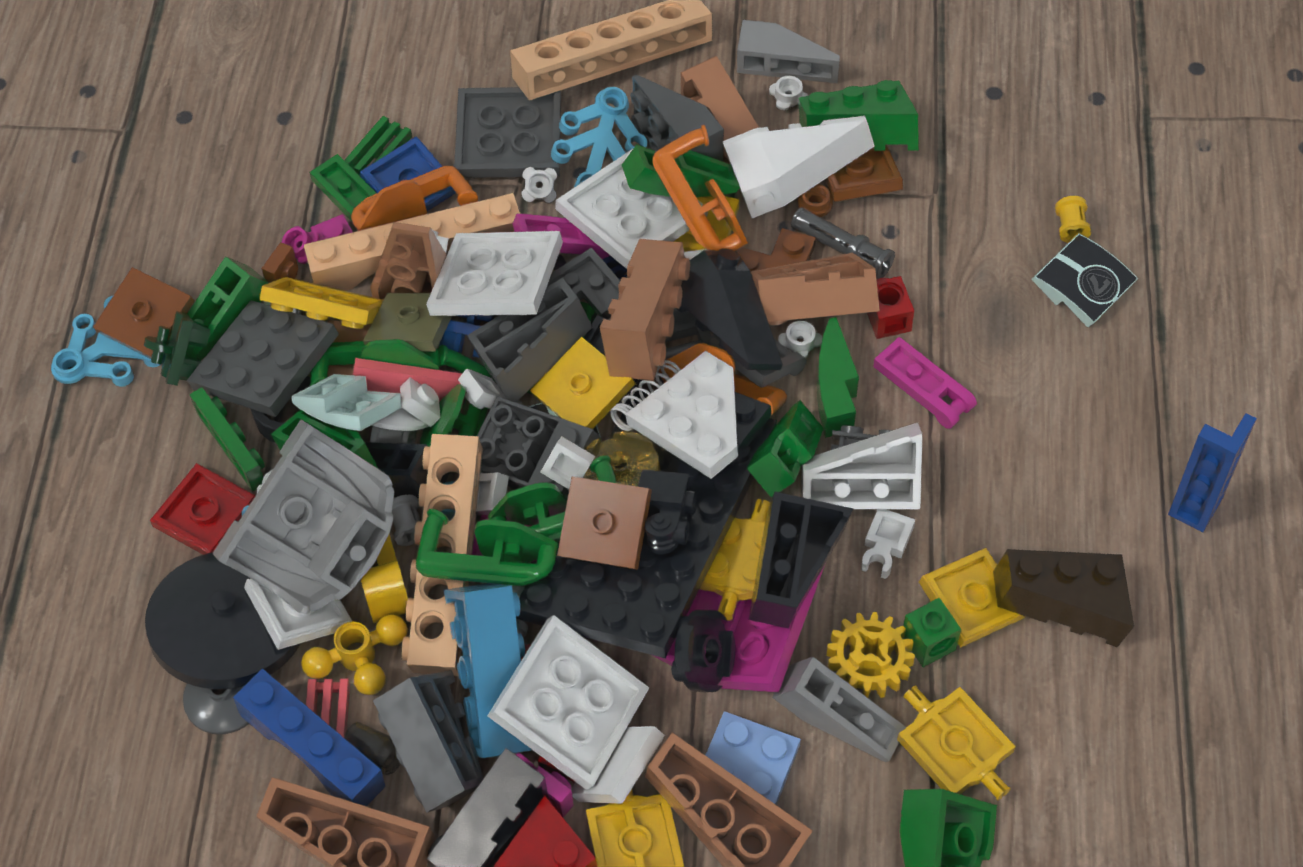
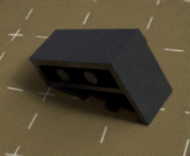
M774 492L766 515L748 620L789 628L843 534L854 508Z

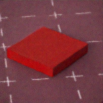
M196 463L150 519V522L154 528L204 555L214 552L233 521L239 522L242 517L241 512L243 508L247 505L249 506L256 495Z

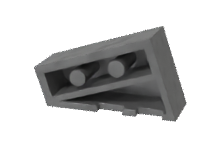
M452 670L410 677L373 700L378 710L379 721L388 731L396 748V756L401 765L405 767L414 785L415 796L424 806L427 813L448 807L475 791L484 779L471 737L464 738L459 718L465 715L461 703H454L449 686L455 682Z

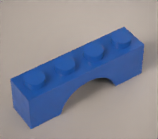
M261 669L233 697L239 714L268 740H275L290 750L315 774L326 790L334 797L367 807L386 787L382 771L378 766L264 669Z

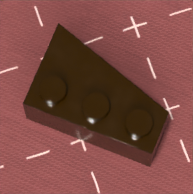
M1007 549L993 571L997 605L1000 608L1044 623L1047 620L1069 626L1070 632L1079 635L1086 632L1106 639V644L1115 647L1121 644L1134 627L1122 554Z

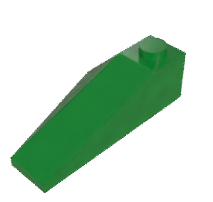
M944 789L904 790L900 838L905 867H981L983 860L990 859L993 850L997 805Z

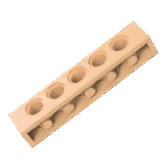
M667 0L510 50L512 78L530 101L712 41V13L701 0Z
M432 434L431 446H425L423 469L428 470L427 483L421 484L419 488V507H424L422 521H417L415 525V545L420 544L422 530L428 517L427 511L429 509H436L440 512L444 509H452L456 511L455 516L448 524L443 525L437 548L447 546L452 549L451 553L472 555L483 453L478 436ZM448 472L459 473V478L453 484L445 485L440 483L444 474ZM413 559L410 569V581L415 583L414 598H408L406 605V620L411 622L410 637L403 638L402 660L407 661V666L412 673L432 674L452 670L454 676H459L457 663L460 656H462V648H459L456 639H452L449 624L454 622L456 616L454 603L446 604L445 595L437 600L428 598V593L433 586L438 584L446 585L448 589L469 586V581L425 577L418 572L416 559ZM432 623L443 624V631L437 638L428 639L424 637V631L428 625Z

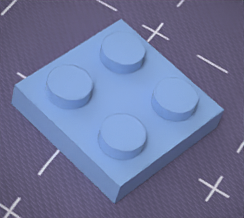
M724 711L705 756L777 805L800 747L801 739Z

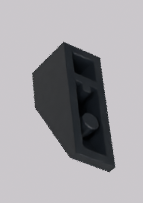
M364 442L378 469L391 479L394 497L413 495L419 501L420 485L427 483L428 470L423 469V452L427 444ZM451 472L444 474L440 483H445Z

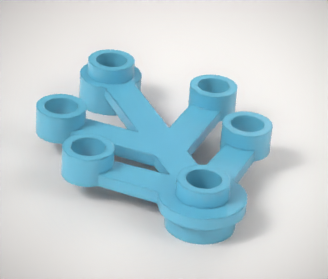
M607 87L601 90L595 98V104L576 112H565L560 119V131L565 135L572 136L579 131L581 124L600 118L598 127L568 140H557L553 144L551 158L559 164L569 162L573 153L593 145L586 172L578 176L574 187L601 170L606 150L613 161L634 148L631 142H637L640 146L647 147L646 137L637 131L626 114L629 109V102L625 92L620 88ZM565 121H572L575 126H569ZM614 122L627 139L625 143L626 152L612 132ZM557 149H563L567 154H560Z
M110 296L105 300L104 309L106 308V306L108 305L113 296ZM80 314L72 322L74 330L68 348L60 350L55 354L51 371L55 379L64 384L76 383L85 376L110 378L116 386L123 387L129 385L134 378L133 371L127 362L118 361L114 364H106L94 361L102 356L143 359L144 363L149 367H158L161 364L152 363L151 359L100 333H98L96 342L84 349L86 339L96 333V330L93 328L95 321L89 314ZM89 324L88 327L80 329L82 325ZM126 371V374L123 376H116L119 372Z

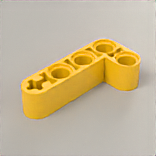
M388 535L377 557L378 566L370 568L361 579L373 623H377L385 615L395 614L401 616L406 614L408 596L390 535Z

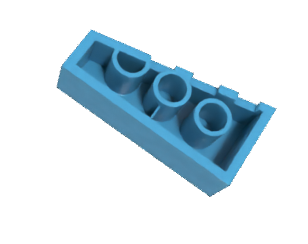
M492 583L445 589L446 604L454 603L456 612L454 622L449 624L452 639H456L459 648H462L463 656H460L457 663V669L462 686L465 689L469 688L470 696L464 697L463 703L469 737L473 740L477 756L482 758L500 756L505 748L512 753L530 751L531 748L487 716L520 664L521 658L525 655L523 636L517 632L516 617L520 615V601L517 593L513 592L510 585Z

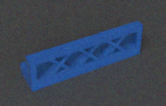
M1245 413L1232 436L1207 424L1204 425L1197 437L1169 510V516L1204 532L1226 493L1257 418Z

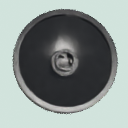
M213 552L195 557L170 572L156 587L146 609V634L149 646L157 662L175 678L197 687L230 689L245 686L261 669H264L269 675L279 670L294 655L300 644L277 649L244 588L246 580L250 578L218 561Z

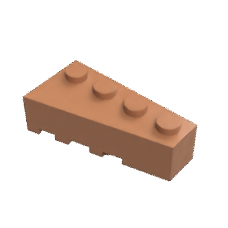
M673 732L647 768L645 777L723 867H789L813 831Z
M274 777L271 778L256 816L267 829L327 867H426L428 863L427 857L429 856L428 851L437 839L429 826Z

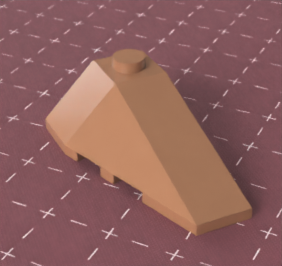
M393 222L370 287L373 298L384 300L387 293L432 292L447 255L431 227Z

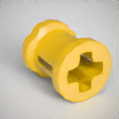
M1067 196L1055 204V212L1060 217L1061 222L1059 235L1063 242L1069 243L1078 234L1087 238L1091 235L1090 224L1086 222L1085 217L1088 206L1083 197Z

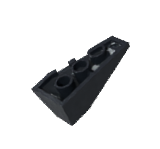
M727 248L720 249L719 251L703 250L690 260L689 278L687 281L683 280L681 284V306L679 309H676L680 313L686 312V310L697 318L695 325L701 331L709 330L720 338L719 346L747 370H781L783 363L751 271L737 251Z

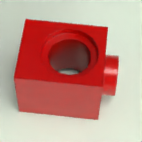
M902 277L877 279L880 311L867 312L876 339L911 332L914 308Z

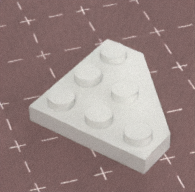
M704 351L627 412V425L712 479L738 457L733 367Z

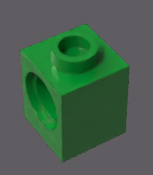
M940 597L905 615L903 626L906 628L903 639L913 640L912 653L915 654L922 667L957 650L961 628Z

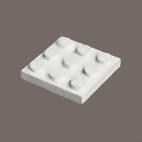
M633 149L556 199L555 208L626 269L639 239L673 242L689 231L687 224L671 197L649 194L629 188L621 165Z
M560 231L456 233L426 304L430 316L537 314L563 244Z
M553 615L544 623L487 716L584 789H589L594 786L649 687Z

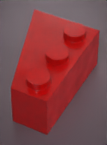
M544 795L494 867H597V861L595 856Z

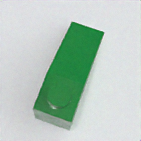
M225 256L187 313L192 321L206 325L210 329L208 343L205 348L188 345L185 356L198 358L200 361L206 357L250 300L261 303V288L270 282L248 265Z

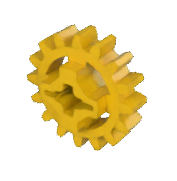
M877 612L872 613L870 620H865L861 613H856L854 624L847 619H843L841 631L833 629L831 633L832 643L827 645L826 656L831 657L828 659V668L831 671H837L836 674L855 689H863L862 694L867 698L871 690H876L880 698H884L886 687L888 686L897 692L900 689V679L908 681L911 672L909 667L913 666L915 654L911 653L913 640L903 639L906 628L904 626L896 629L892 628L893 617L891 616L886 618L884 622L878 621ZM848 644L850 646L849 651L851 653L849 654V659L846 660L844 657V649ZM893 650H895L897 655V662L894 666L891 664L892 658L890 657Z

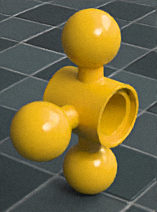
M385 615L377 622L376 629L371 632L362 623L354 621L344 623L334 634L335 648L330 650L322 647L310 648L302 657V670L310 678L321 679L332 671L334 663L341 661V664L346 669L356 671L354 674L356 689L364 695H375L384 688L386 675L379 665L372 663L375 658L374 645L378 643H383L387 646L400 644L407 635L406 622L398 615ZM353 643H363L356 650H346Z

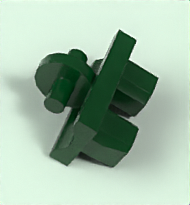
M176 311L169 340L170 328L159 326L157 337H145L144 346L153 350L152 363L162 364L165 353L160 374L166 378V384L178 386L179 380L187 381L201 363L198 358L185 356L188 345L205 348L208 343L210 329L206 325L192 321L187 313Z

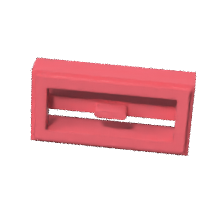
M308 679L306 706L316 714L318 693H323L321 719L329 726L332 693H339L336 732L346 739L350 693L349 680L340 679V682H333L332 679H324V682H317L316 679Z

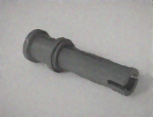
M800 207L792 218L791 227L816 237V240L842 254L854 253L876 269V279L883 278L894 262L895 252L893 250H883L870 243V239L867 236H854L803 207ZM816 227H818V228L822 229L823 231H825V232H827V233H829V234L835 236L836 239L833 238L832 236H830V235H828V234H826V233L820 231V230L817 229Z

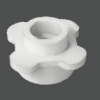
M794 76L781 77L769 88V93L775 97L777 101L776 107L780 110H788L790 107L798 104L799 97L808 96L807 93L803 92L802 82Z
M533 167L526 168L522 174L525 179V189L522 191L523 199L527 202H532L534 199H542L547 203L553 202L556 198V192L554 191V181L557 179L556 171L552 168H547L544 171L535 170ZM542 182V188H537L536 183Z
M795 321L788 326L786 333L779 335L778 342L792 352H798L807 358L810 350L821 346L823 338L821 334L816 333L815 328L810 323ZM797 339H803L804 341L799 342Z

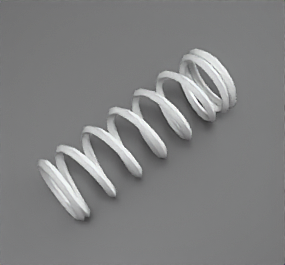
M665 360L663 366H658L655 375L658 384L654 381L642 380L639 383V388L632 389L630 395L623 398L622 403L616 404L611 409V417L619 428L625 431L634 430L621 421L616 411L619 410L626 415L633 408L625 404L627 399H631L632 405L635 407L634 399L638 402L645 399L642 391L648 395L654 392L650 383L657 388L663 385L659 376L668 381L670 377L666 374L664 367L677 374L681 369L674 362ZM647 383L650 391L643 389L642 385ZM636 391H639L642 400L633 396Z

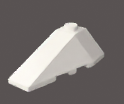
M865 116L824 120L820 125L802 127L800 123L789 124L788 129L769 131L768 127L755 128L722 141L751 218L787 205L875 147Z

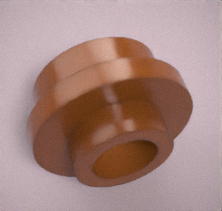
M817 184L798 197V208L803 207L807 211L823 217L831 211L833 198L825 186Z

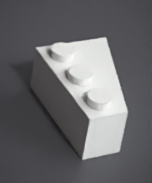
M911 424L814 455L812 459L801 466V497L854 509H920L922 432L919 424Z

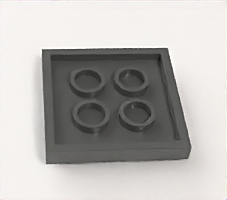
M519 87L458 88L454 167L459 170L464 178L523 177V171L528 167L543 171L547 168H552L556 171L557 176H560V164L551 158V150L553 144L561 138V131L559 129L561 90L529 101Z
M250 300L187 379V382L195 391L203 387L210 396H217L220 399L276 417L339 333L334 324L293 312L274 310L270 305Z

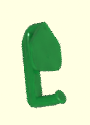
M401 339L375 340L366 345L363 341L333 342L311 370L310 386L328 377L329 365L354 364L355 358L439 370V349L437 348L436 351H420Z
M442 344L438 347L440 366L447 365L461 373L466 369H470L492 378L483 365L459 352L448 349L446 345ZM457 384L439 402L441 418L432 427L424 428L420 444H427L430 447L432 434L447 435L452 432L453 428L459 430L458 435L477 436L484 423L488 408L479 409L465 399L462 413H459L466 387Z
M608 455L600 456L590 464V471L596 473L599 481L617 483L611 466V458ZM535 483L508 492L489 513L488 519L532 525L529 528L558 542L561 538L568 498L552 483Z
M429 509L427 511L428 517L422 530L416 558V568L425 577L524 586L545 578L553 569L558 543L523 524L512 521L482 520L476 523L474 533L479 550L484 556L436 552L442 527L448 524L449 519L445 514L436 509ZM537 560V564L530 563L532 561Z

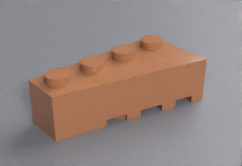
M639 239L627 265L628 278L622 277L618 285L619 298L618 300L612 299L608 311L611 314L610 320L603 319L600 325L610 376L654 381L658 366L664 365L666 358L665 340L666 337H671L673 334V312L675 308L679 309L681 306V284L683 280H688L690 274V259L685 258L682 242Z

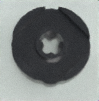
M716 610L692 611L688 616H682L677 625L675 659L671 668L672 675L675 681L683 682L688 689L695 692H716L720 690L723 686L718 684L722 677H730L734 667L736 647L733 631L725 630L721 620H728L721 612Z

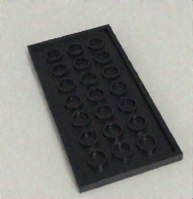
M638 391L636 397H638V398H640V399L642 400V398H641V396H640V394H639V391ZM642 391L645 398L649 396L647 393ZM634 399L636 405L640 403ZM622 413L620 419L627 425L626 415ZM769 418L733 466L727 465L712 479L635 429L625 431L616 425L605 443L608 448L602 456L608 455L611 458V466L618 484L638 487L642 469L689 474L691 491L697 492V505L695 514H688L689 536L687 544H678L675 550L667 554H655L647 546L645 532L638 570L565 558L556 554L552 571L545 578L525 586L519 597L520 615L516 619L543 626L548 618L555 615L583 637L666 658L676 638L678 622L682 616H687L754 479L747 470V467L757 449L776 427L777 420ZM591 471L586 479L598 480L596 473Z

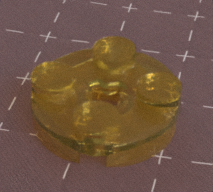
M628 431L615 432L612 439L602 442L600 437L592 441L585 449L595 456L594 460L603 455H608L611 458V466L618 484L638 487L642 469L660 471L658 452L653 449V443L647 437L638 433ZM622 462H627V466H626V467H623V468H615V467H613V466H615V465H616V466H619ZM588 468L584 478L598 480L596 473L591 472L590 468Z

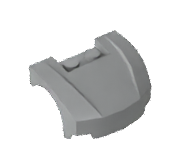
M300 420L279 452L282 457L239 522L233 521L214 550L213 555L218 561L241 572L272 591L291 605L298 613L307 614L310 611H317L335 599H342L373 566L392 526L394 490L388 475L308 423Z

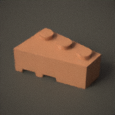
M717 56L681 72V95L707 107L723 127L724 141L759 128ZM724 147L723 162L730 164L728 155Z
M854 253L751 271L769 325L783 324L787 320L880 311L876 269Z

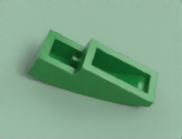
M636 144L621 165L629 188L649 194L670 197L652 163V157L656 151ZM691 150L674 159L696 197L711 196L705 184L711 179L715 180L724 195L736 193L740 188L731 164Z
M836 317L830 318L822 339L818 365L817 402L819 418L824 428L825 438L832 437L833 431H841V426H855L856 410L851 398L857 397L859 376Z
M801 400L795 403L781 418L769 437L757 449L747 467V470L771 498L774 492H781L796 481L800 467L813 458L824 429Z

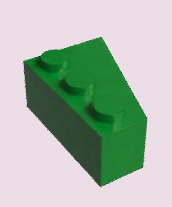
M883 80L877 84L863 87L849 86L843 90L828 93L814 92L809 96L798 98L799 123L802 127L817 126L824 120L865 116L875 146L874 151H885L886 145H908V151H919L918 113L899 80Z

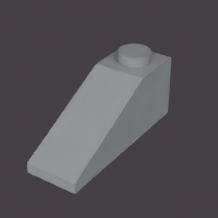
M751 20L742 21L737 49V73L771 77L794 76L799 80L838 83L839 55L777 23Z
M814 657L791 664L784 676L779 692H775L772 697L804 722L884 762L890 761L899 744L897 740L898 733L906 728L902 723Z

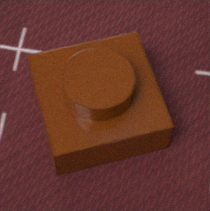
M282 242L279 243L261 268L267 281L271 283L284 277L295 279L298 272V264L293 247Z

